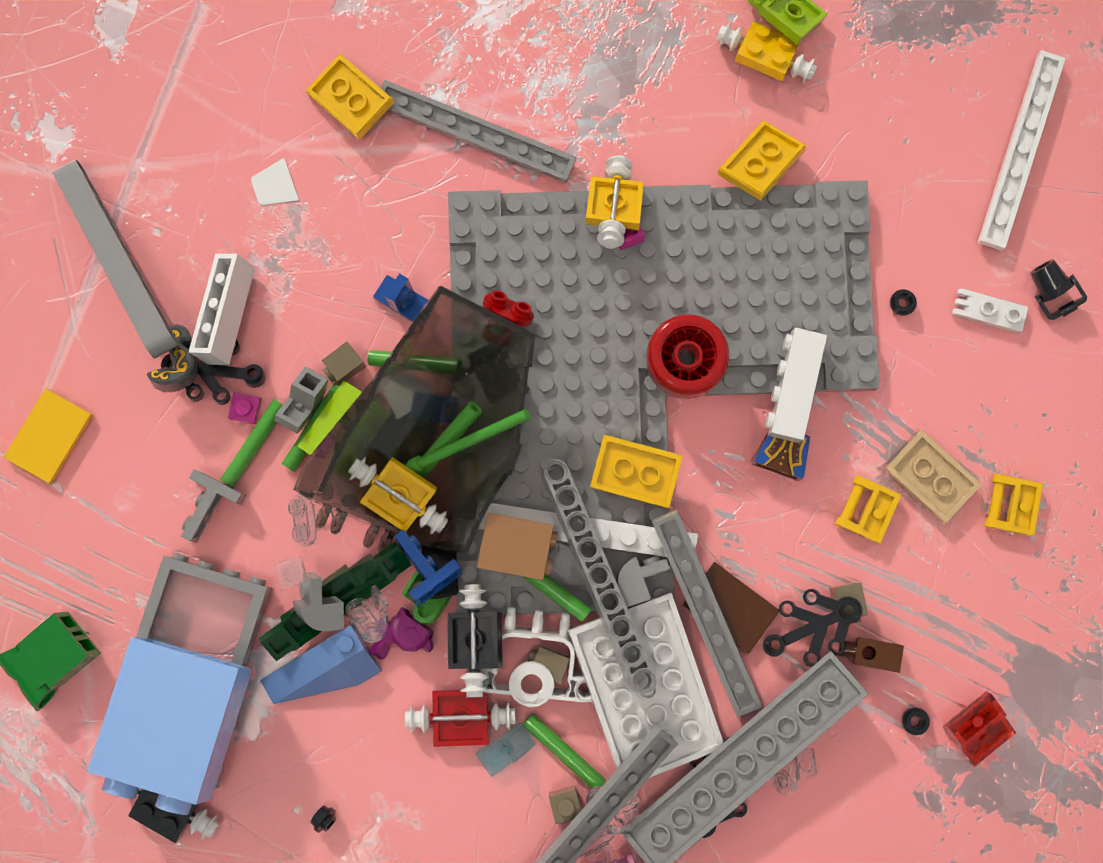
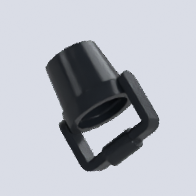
M1054 259L1039 265L1030 272L1039 292V295H1036L1035 298L1048 319L1055 320L1062 315L1065 317L1087 301V295L1074 274L1068 277ZM1075 284L1082 297L1075 301H1070L1058 308L1059 310L1050 314L1043 302H1048L1061 296Z

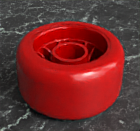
M692 314L678 315L663 322L653 333L646 350V367L653 383L664 393L680 399L697 398L710 392L725 375L729 363V347L722 331L710 320ZM681 353L690 354L693 358V363L690 365L681 363L679 355Z

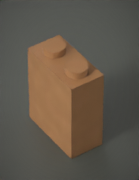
M488 512L477 568L543 580L544 575L550 576L553 559H548L549 547L555 548L558 532L553 531L554 525Z

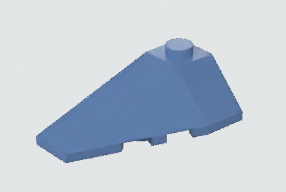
M353 624L324 640L260 681L273 704L358 686L382 670L374 656L369 652L370 649L358 628Z

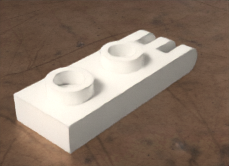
M958 289L957 295L966 298V300L956 298L954 305L962 307L964 310L953 308L952 315L1018 334L1023 331L1028 311L1027 306L966 289Z

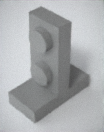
M193 469L189 479L206 487L207 490L200 493L195 502L196 510L192 516H188L182 525L184 532L181 537L190 542L197 543L222 496L242 505L247 495L201 471Z

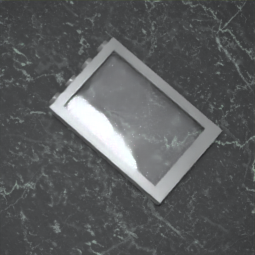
M173 553L172 557L163 556L136 637L154 639L247 667L272 587L265 586L266 580L251 576L250 580L239 578L241 573L225 568L224 573L214 570L215 565L199 560L198 565L188 562L189 557L182 554Z

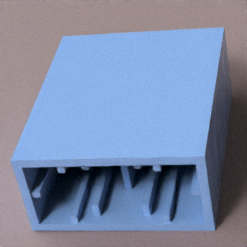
M131 637L87 772L105 777L101 790L111 795L133 799L136 798L138 788L158 793L155 806L175 814L188 815L192 804L197 805L212 800L252 668L154 639Z

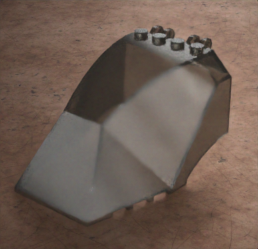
M438 286L372 381L304 462L293 490L308 500L322 505L315 521L316 527H324L331 510H334L338 513L333 518L330 527L331 533L337 535L346 517L349 516L370 525L363 540L365 547L370 548L374 544L379 529L385 531V533L381 536L377 550L381 552L388 547L393 537L402 530L360 503L361 498L372 484L369 482L368 485L360 487V480L355 477L349 480L352 475L348 472L351 465L357 458L362 460L366 457L365 464L368 466L376 464V474L379 475L391 457L403 465L416 456L422 457L469 402L476 403L481 408L482 414L461 438L524 410L525 395L529 392L527 380L529 368L532 367L536 334L443 286ZM522 423L440 460L424 478L437 487L436 492L425 507L428 508L436 504V512L439 514L444 511L447 512L445 518L448 519V522L440 533L435 531L431 535V527L425 525L421 528V517L417 516L406 531V534L408 536L413 534L421 545L435 550L468 554L475 534L490 504L508 476L513 473L522 444L519 443Z

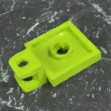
M747 0L753 7L759 10L758 14L797 45L819 26L828 14L811 0Z

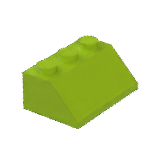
M343 380L297 446L345 479L351 465L357 458H360L391 411Z

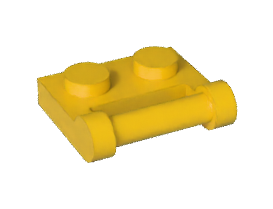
M993 474L992 483H994L992 499L989 516L985 518L984 527L1034 536L1043 483ZM1005 485L1012 486L1006 522L999 520Z
M855 475L852 482L854 487L841 517H837L835 525L872 542L881 544L901 494ZM864 489L871 491V494L858 524L851 522V518Z

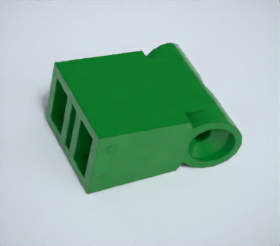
M69 612L53 613L20 641L16 647L1 653L0 667L9 677L17 681L23 696L35 711H39L49 703L60 686L88 665L101 652Z

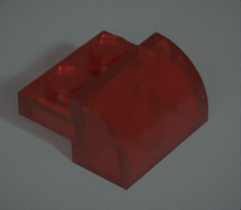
M987 691L943 725L948 738L957 745L967 761L974 767L1016 734V731L1005 717L1007 714L995 697Z

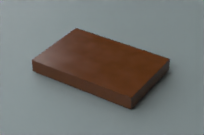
M713 562L705 574L736 646L749 654L775 619L779 609L716 562ZM685 601L682 606L691 612L687 601Z

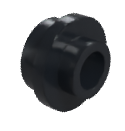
M906 289L896 291L890 298L892 311L900 316L911 314L917 305L915 295ZM899 299L906 301V307L899 305Z
M912 707L904 712L902 726L908 733L921 735L929 728L930 719L923 709ZM914 716L919 718V723L916 726L911 724V718Z
M324 805L314 814L310 823L314 826V830L317 833L322 830L326 832L332 827L336 821L334 817L336 810Z

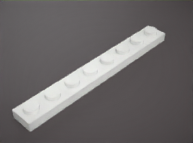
M1043 50L1037 54L977 243L1000 251L1006 248L1066 59L1064 57Z
M481 502L477 529L484 530L487 513L489 512L554 525L553 531L558 532L556 541L568 543L555 512ZM571 518L569 523L571 529L575 532L582 531L583 522L579 518ZM590 518L602 548L667 557L654 527ZM688 532L696 551L698 534ZM583 543V544H582V545L592 546V545H590V544H588V543Z

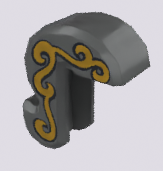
M178 324L170 326L179 344L169 350L173 366L147 373L154 388L162 392L180 391L191 385L197 377L198 366L194 356L189 353L192 341L191 335L186 327Z

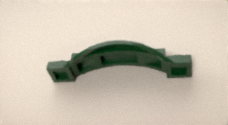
M393 542L374 557L369 553L348 568L345 564L322 580V598L336 596L344 602V615H346L396 580L397 576L412 566V564L397 543ZM293 607L280 616L282 622L259 637V640L275 661H278L290 651L299 649L322 631L315 630L299 618Z

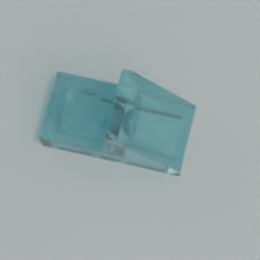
M519 722L477 752L476 756L492 777L509 764L519 760L536 743L522 726V723Z

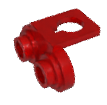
M499 290L486 294L483 299L482 306L490 313L483 337L492 341L497 340L500 345L505 344L507 346L515 325L527 327L532 324L534 313L531 311L532 308L528 303L510 300L504 292ZM499 321L504 323V336H497L492 332V326L498 324Z

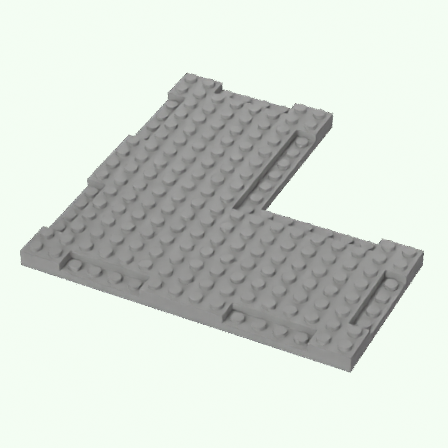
M868 180L815 182L814 185L774 186L762 201L739 187L711 188V185L643 186L639 226L645 234V241L620 250L619 247L609 249L602 246L597 240V236L600 233L598 230L599 226L585 224L589 191L501 193V190L448 192L452 324L451 354L453 357H461L462 359L461 372L452 373V397L459 398L456 417L469 402L476 403L482 410V414L461 438L524 409H527L531 415V419L454 454L457 563L462 571V575L458 578L457 613H468V610H470L459 605L460 602L465 600V595L460 593L459 590H465V585L481 584V590H487V592L481 594V600L487 602V604L482 608H476L480 612H502V615L507 614L508 607H514L516 614H534L535 610H542L543 613H568V611L522 576L477 568L484 530L477 529L481 502L555 512L541 476L542 470L551 460H562L568 466L589 518L654 527L653 519L670 513V508L667 509L590 488L603 435L668 451L666 397L672 396L661 391L653 383L646 367V350L650 338L655 330L668 319L684 314L704 317L718 326L727 340L729 363L726 373L716 387L703 396L772 394L774 386H779L781 377L777 376L779 362L784 360L786 350L782 349L785 336L790 334L795 327L827 335L814 393L876 391L880 388L877 335H874L869 256L868 234L871 232ZM499 290L504 292L510 300L528 303L532 308L531 311L534 313V319L532 324L527 327L515 325L506 346L511 356V359L507 360L511 369L517 368L522 377L523 383L519 384L521 391L492 405L468 357V353L492 341L483 337L490 313L483 308L482 302L486 294ZM499 321L498 324L493 325L492 332L497 336H504V323ZM681 353L679 355L681 363L685 365L693 363V358L690 354ZM557 467L548 469V475L551 479L560 480L562 478V473ZM563 492L559 494V501L562 505L570 506L573 500L569 493ZM556 541L555 548L549 547L548 559H553L549 577L590 607V612H597L569 543ZM581 545V554L586 558H591L594 554L593 547ZM602 548L616 582L620 569L629 560L637 557L640 567H643V560L655 557V555ZM659 556L660 560L667 559L670 569L645 577L646 586L651 598L671 592L675 601L674 571L668 558ZM600 569L592 571V580L597 584L603 583L605 578L603 571ZM606 594L603 597L602 604L604 608L612 610L615 607L613 596Z

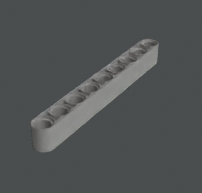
M74 159L53 171L52 173L149 354L155 359L178 346L175 335L84 168L77 159Z
M557 459L551 460L542 470V481L623 675L632 691L641 694L650 693L656 686V675L575 482L565 462ZM557 467L562 473V478L560 480L551 479L548 475V469ZM566 492L571 495L573 501L570 506H564L560 503V493ZM571 518H579L583 522L582 531L575 532L571 529L569 524ZM583 543L592 545L594 554L591 558H586L581 554L580 548ZM594 569L603 571L605 576L603 583L597 584L592 580L591 574ZM606 594L613 596L615 599V607L612 610H607L602 604L603 597ZM618 620L626 625V632L622 636L616 635L613 630V626ZM629 646L637 651V658L631 663L624 656V652ZM639 673H644L648 677V684L643 689L637 687L635 682Z

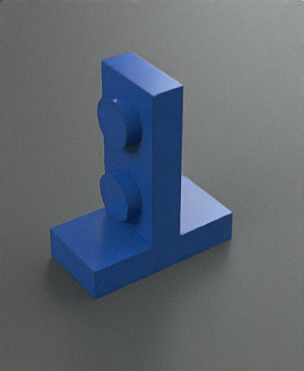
M400 273L396 279L386 275L373 295L375 300L417 326L432 305L431 301L413 291L409 279Z
M402 530L395 535L398 546L424 579L423 582L409 591L410 597L417 607L462 575L461 567L455 559L436 572L438 569L436 563L429 555L424 557L419 551L422 546L413 534L408 536Z

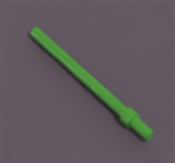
M527 409L519 411L423 457L416 456L408 460L405 466L417 474L421 473L431 464L531 419V415Z

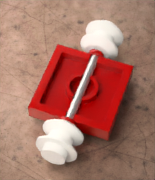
M433 690V713L429 715V710L425 705H423L421 711H415L413 706L410 707V711H405V728H410L411 733L414 732L415 728H421L423 733H425L429 725L433 724V747L489 745L488 723L491 720L492 726L496 731H498L500 725H506L508 730H510V725L515 724V708H510L509 702L506 708H500L495 703L492 707V714L491 711H488V693L483 692V697H466V692H461V690Z

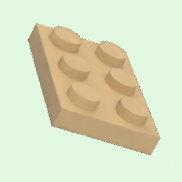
M923 430L918 431L884 468L890 476L943 524H946L982 485Z

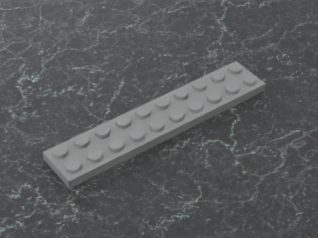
M830 651L620 832L645 863H673L864 699L868 692Z

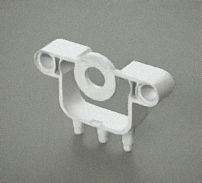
M508 607L507 614L505 615L504 629L502 630V641L507 637L529 639L533 637L565 643L570 649L569 687L567 689L554 688V677L551 671L542 663L530 661L518 665L513 670L509 683L496 682L495 676L498 668L481 669V672L488 676V679L483 681V687L488 689V691L483 692L512 695L514 700L527 707L540 706L546 703L548 699L591 702L592 699L589 691H582L579 688L581 683L586 682L582 670H573L575 650L568 633L571 626L570 613H562L559 631L543 629L544 619L542 610L534 611L532 628L515 626L516 609ZM529 674L537 675L542 681L541 690L535 694L526 693L521 687L522 679Z

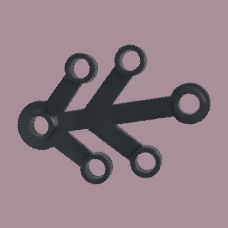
M237 339L232 355L240 351V344ZM167 354L162 359L161 368L170 367L172 363L170 354ZM203 361L197 363V374H199L211 390L214 400L219 405L227 404L231 399V395L226 388L220 386L214 376L243 379L252 388L260 387L266 378L263 369L256 364L249 365L246 368L211 365ZM251 371H257L255 377H248ZM192 383L185 388L186 394L191 401L198 402L203 399L204 391L200 385ZM193 390H200L197 396H191ZM220 393H226V397L224 399H217V396Z
M816 589L806 590L803 594V600L807 605L818 604L833 611L825 616L797 607L793 601H783L779 605V612L782 616H792L809 623L783 636L772 634L766 637L763 642L765 653L769 656L777 657L785 652L787 645L814 633L809 651L803 657L804 663L812 667L821 660L820 651L828 627L839 621L835 637L828 644V650L835 656L841 655L846 649L844 641L850 624L859 621L863 614L862 605L856 598L847 596L838 601L821 595ZM809 592L816 594L815 602L808 600L807 595ZM785 604L792 606L790 614L784 612L783 606ZM846 605L853 607L854 613L852 615H847L844 612ZM773 640L780 642L779 650L773 649L771 645ZM834 642L841 644L842 649L840 652L833 650L832 644ZM810 653L816 655V663L809 662L808 655Z

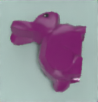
M401 607L390 621L383 618L378 621L376 627L378 640L371 646L369 652L380 660L387 657L392 644H396L403 651L418 652L424 650L425 652H431L433 650L431 639L434 631L427 625L419 623L410 615L408 609Z

